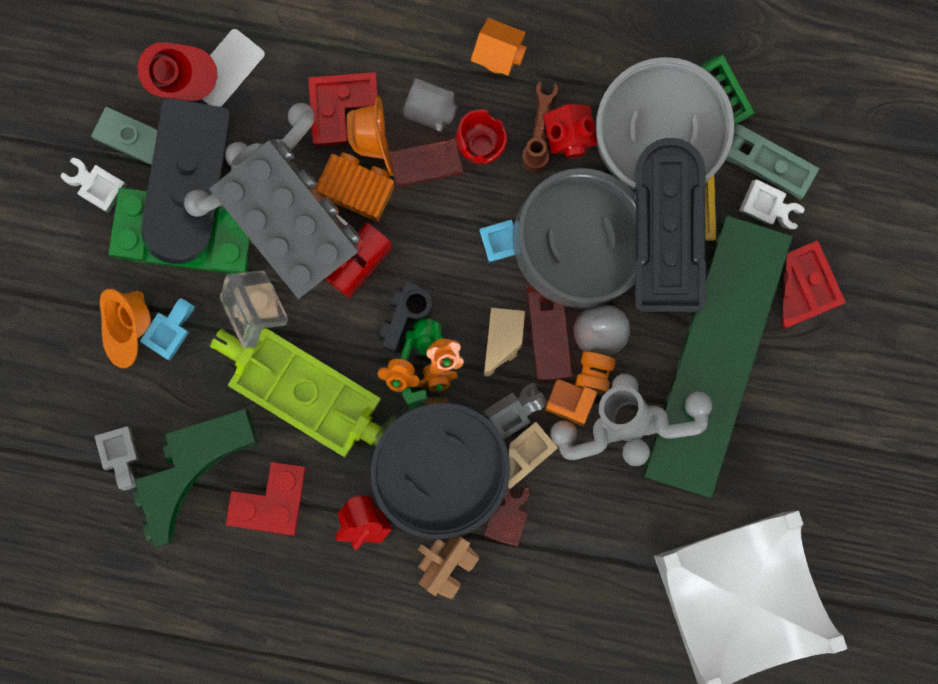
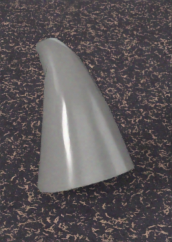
M607 304L584 310L577 317L573 327L574 338L581 350L605 356H612L618 353L627 344L630 336V323L625 313L619 308Z

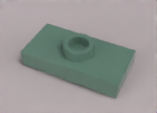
M105 107L91 137L152 166L158 130Z

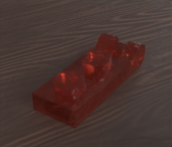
M532 286L527 287L537 381L571 378L572 372L564 305L552 301L553 310L540 311L539 302L551 300L540 294Z

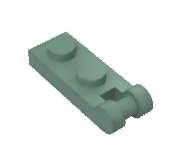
M738 124L734 125L732 145L725 160L737 164L801 200L820 168ZM743 143L753 147L749 155L739 151Z

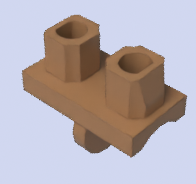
M460 536L449 538L445 543L436 539L430 549L421 544L418 551L424 554L425 557L418 567L425 574L418 584L434 596L438 593L452 599L459 590L461 583L450 576L451 572L457 564L469 572L479 560V556L469 547L470 543Z

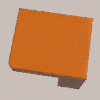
M557 380L544 411L583 426L597 391L587 387L582 389L565 381Z

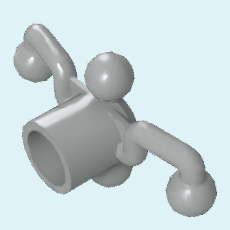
M305 103L293 105L288 111V120L293 128L284 139H276L278 143L283 141L292 150L313 125L315 116L313 109ZM242 142L230 144L225 151V158L231 166V171L264 144L255 143L250 146ZM200 189L188 192L184 199L186 211L195 217L203 216L208 211L222 205L214 194L208 195Z
M621 374L614 379L612 388L601 398L599 403L601 418L593 426L594 441L572 446L577 439V429L572 422L563 420L553 425L550 436L554 444L559 446L561 455L568 460H577L603 452L608 443L624 440L627 441L622 453L624 460L629 465L641 466L646 463L650 455L648 445L641 440L643 436L658 433L666 439L702 433L708 426V415L712 410L711 398L703 392L690 394L685 401V410L690 417L694 418V421L669 425L666 411L658 406H648L638 393L639 384L637 379L629 374ZM628 406L638 407L636 416L630 422L617 424V416L623 408Z

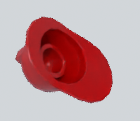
M168 42L155 43L147 47L140 55L137 65L138 77L142 86L149 93L163 98L184 101L200 100L210 94L215 88L218 79L217 67L212 57L204 50L193 46Z

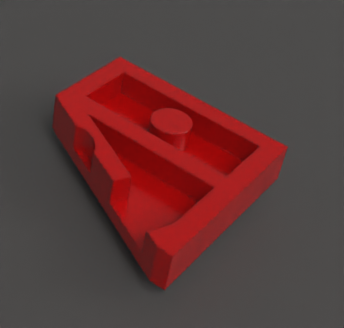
M818 240L787 253L783 273L781 321L783 330L846 303Z

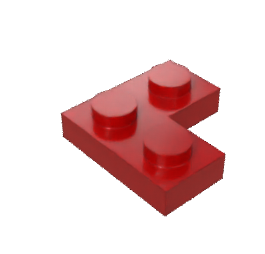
M376 72L309 77L310 107L315 115L312 125L314 147L348 144L345 111H352L375 104L376 96H378Z
M271 462L266 496L231 491L226 525L295 536L306 467Z

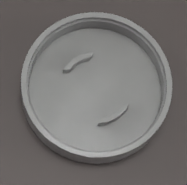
M661 57L645 60L622 72L605 92L599 105L595 122L597 148L601 159L610 173L625 183L631 190L635 191L636 165L644 149L660 139H682L692 144L701 154L705 164L706 181H708L722 166L732 145L734 135L732 107L727 94L719 82L700 66L677 58Z

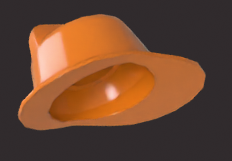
M376 96L374 105L348 112L347 137L353 150L361 156L384 159L390 176H394L385 137L382 100L380 96Z
M106 289L101 293L100 297L103 346L108 358L114 365L119 368H128L137 357L138 338L149 328L151 316L142 292L133 291L121 294L115 289Z

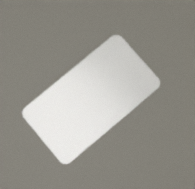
M237 29L231 30L210 55L217 67L218 79L215 88L210 94L202 98L208 105L222 107L265 55L261 48Z

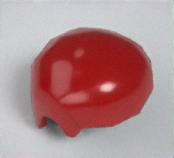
M486 109L469 111L460 120L456 133L457 147L466 159L477 164L495 162L504 153L508 140L503 122L493 118Z

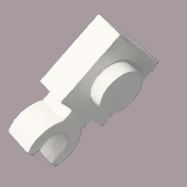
M72 158L70 162L79 168L78 174L75 177H69L67 174L62 173L61 178L71 186L82 185L77 194L109 213L117 201L118 189L125 188L126 184L97 165L89 173L82 161Z
M756 179L752 180L739 212L767 225H773L777 218L783 228L791 230L796 229L798 225L789 221V212L792 210L799 214L803 213L805 209L797 203L784 204L783 200L786 193Z

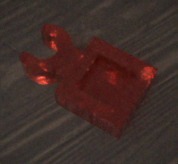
M507 487L504 496L505 505H499L490 517L484 537L518 547L527 518V513L518 510L519 506L527 501L529 489L524 488L521 498L514 499L510 496V489Z

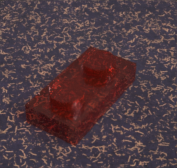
M456 139L390 152L397 187L463 174Z

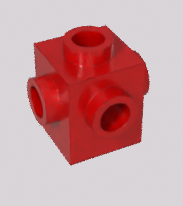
M567 104L543 114L551 154H565L568 159L577 158L586 154L585 149L597 145L596 126L593 121L590 105Z

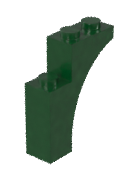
M243 409L165 434L167 443L163 444V451L167 462L174 463V468L136 479L135 484L137 488L132 490L137 508H143L146 522L142 523L146 540L148 542L153 541L154 547H161L174 542V529L180 507L193 484L204 472L226 456L259 444L249 411Z

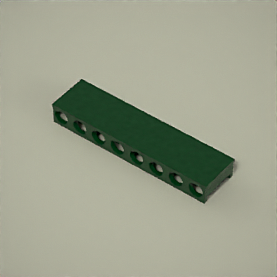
M728 215L722 221L706 270L705 308L702 311L693 312L663 407L668 416L669 425L694 421V418L690 417L685 410V401L690 394L703 392L712 401V410L708 415V426L700 434L666 439L655 433L642 477L706 498H712L792 236Z

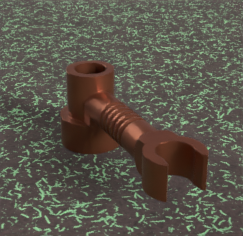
M541 81L536 86L538 106L532 139L527 142L522 154L523 167L530 173H541L549 164V151L545 142L547 131L543 114L550 112L552 103L557 99V84L554 85L553 93L550 95L542 94Z

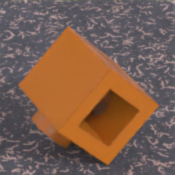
M488 18L479 33L471 61L485 66L491 72L509 75L514 64L520 66L527 47L522 45L526 32Z

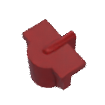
M357 495L350 498L337 515L341 528L335 536L337 541H351L352 547L357 550L363 542L381 543L392 528L384 512L375 506L370 496Z

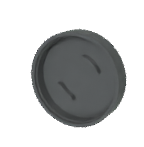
M580 168L554 174L533 190L521 205L513 228L515 258L521 272L532 287L555 303L573 308H591L616 299L635 284V193L625 183L605 172Z

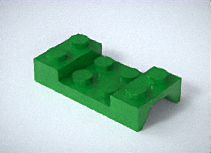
M126 188L118 189L108 254L113 259L248 276L250 239L223 205L215 208L211 238L206 250L198 258L188 263L170 264L154 257L147 250L142 239L141 226L147 191Z

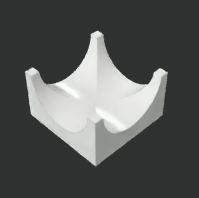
M799 511L782 512L654 556L698 684H732L744 677L783 663L819 654L837 653L848 649L843 635L837 631L828 617L813 583L801 540V526L804 524Z

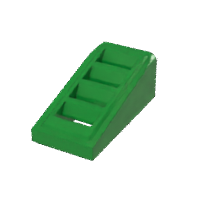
M715 55L698 65L708 73L717 68L720 73L713 77L718 82L725 80L727 85L722 88L726 94L732 92L734 97L729 99L731 107L737 103L740 104L741 108L733 113L734 125L755 113L724 55Z

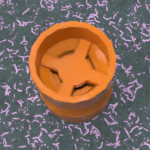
M583 352L581 358L583 369L582 373L577 375L575 386L580 388L587 387L599 393H606L610 387L609 373L614 370L616 359L598 353Z

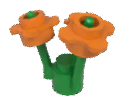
M428 318L420 319L413 324V331L405 332V345L401 358L391 360L387 368H380L378 371V377L385 380L388 387L393 391L402 392L406 387H416L418 384L420 388L429 387V390L433 392L444 391L449 388L452 380L458 378L457 372L450 370L459 369L464 363L463 358L459 356L460 343L450 339H443L441 323ZM412 345L420 354L427 355L431 359V364L424 367V379L420 381L414 375V366L408 362Z

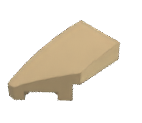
M491 308L484 376L492 375L497 367L507 360L511 361L517 357V351L522 346L525 311Z
M537 422L509 444V489L558 449Z

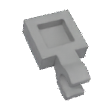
M126 426L94 436L102 467L104 470L114 468L118 488L123 491L136 488L135 477L129 463L139 461L131 428Z

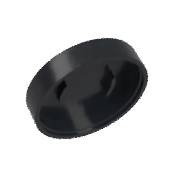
M432 397L417 400L400 408L385 421L372 443L368 460L370 484L378 505L387 518L396 526L422 538L449 539L464 535L478 528L497 510L508 487L510 461L503 438L484 413L461 400Z

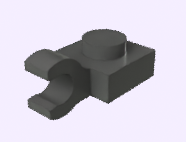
M531 383L522 389L518 399L514 393H511L484 410V412L504 440L531 423L527 416L534 411L544 408L547 405V401L543 394L539 393L536 385Z

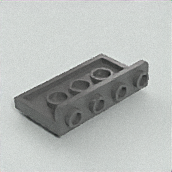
M272 139L213 185L210 190L299 299L361 249L358 243L361 241V238L350 224L344 226L336 216L339 210L327 196L322 198L314 187L317 183L306 169L300 171L294 164L292 159L295 158V155L283 141L278 143L275 139Z

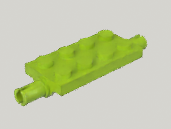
M265 327L253 343L249 342L248 344L235 338L222 328L218 331L216 336L227 342V345L213 339L210 347L235 361V366H237L234 376L228 383L229 387L345 458L356 440L362 439L372 445L381 426L372 422L373 417L371 416L380 403L381 398Z

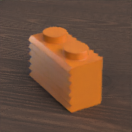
M342 152L340 157L331 154L315 190L322 198L327 196L333 203L375 222H379L395 187L394 181L389 179L390 174L375 166L368 170L359 165L360 160L347 153Z

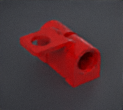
M367 222L357 232L361 238V241L358 242L361 249L325 278L327 282L349 300L393 249L391 242Z

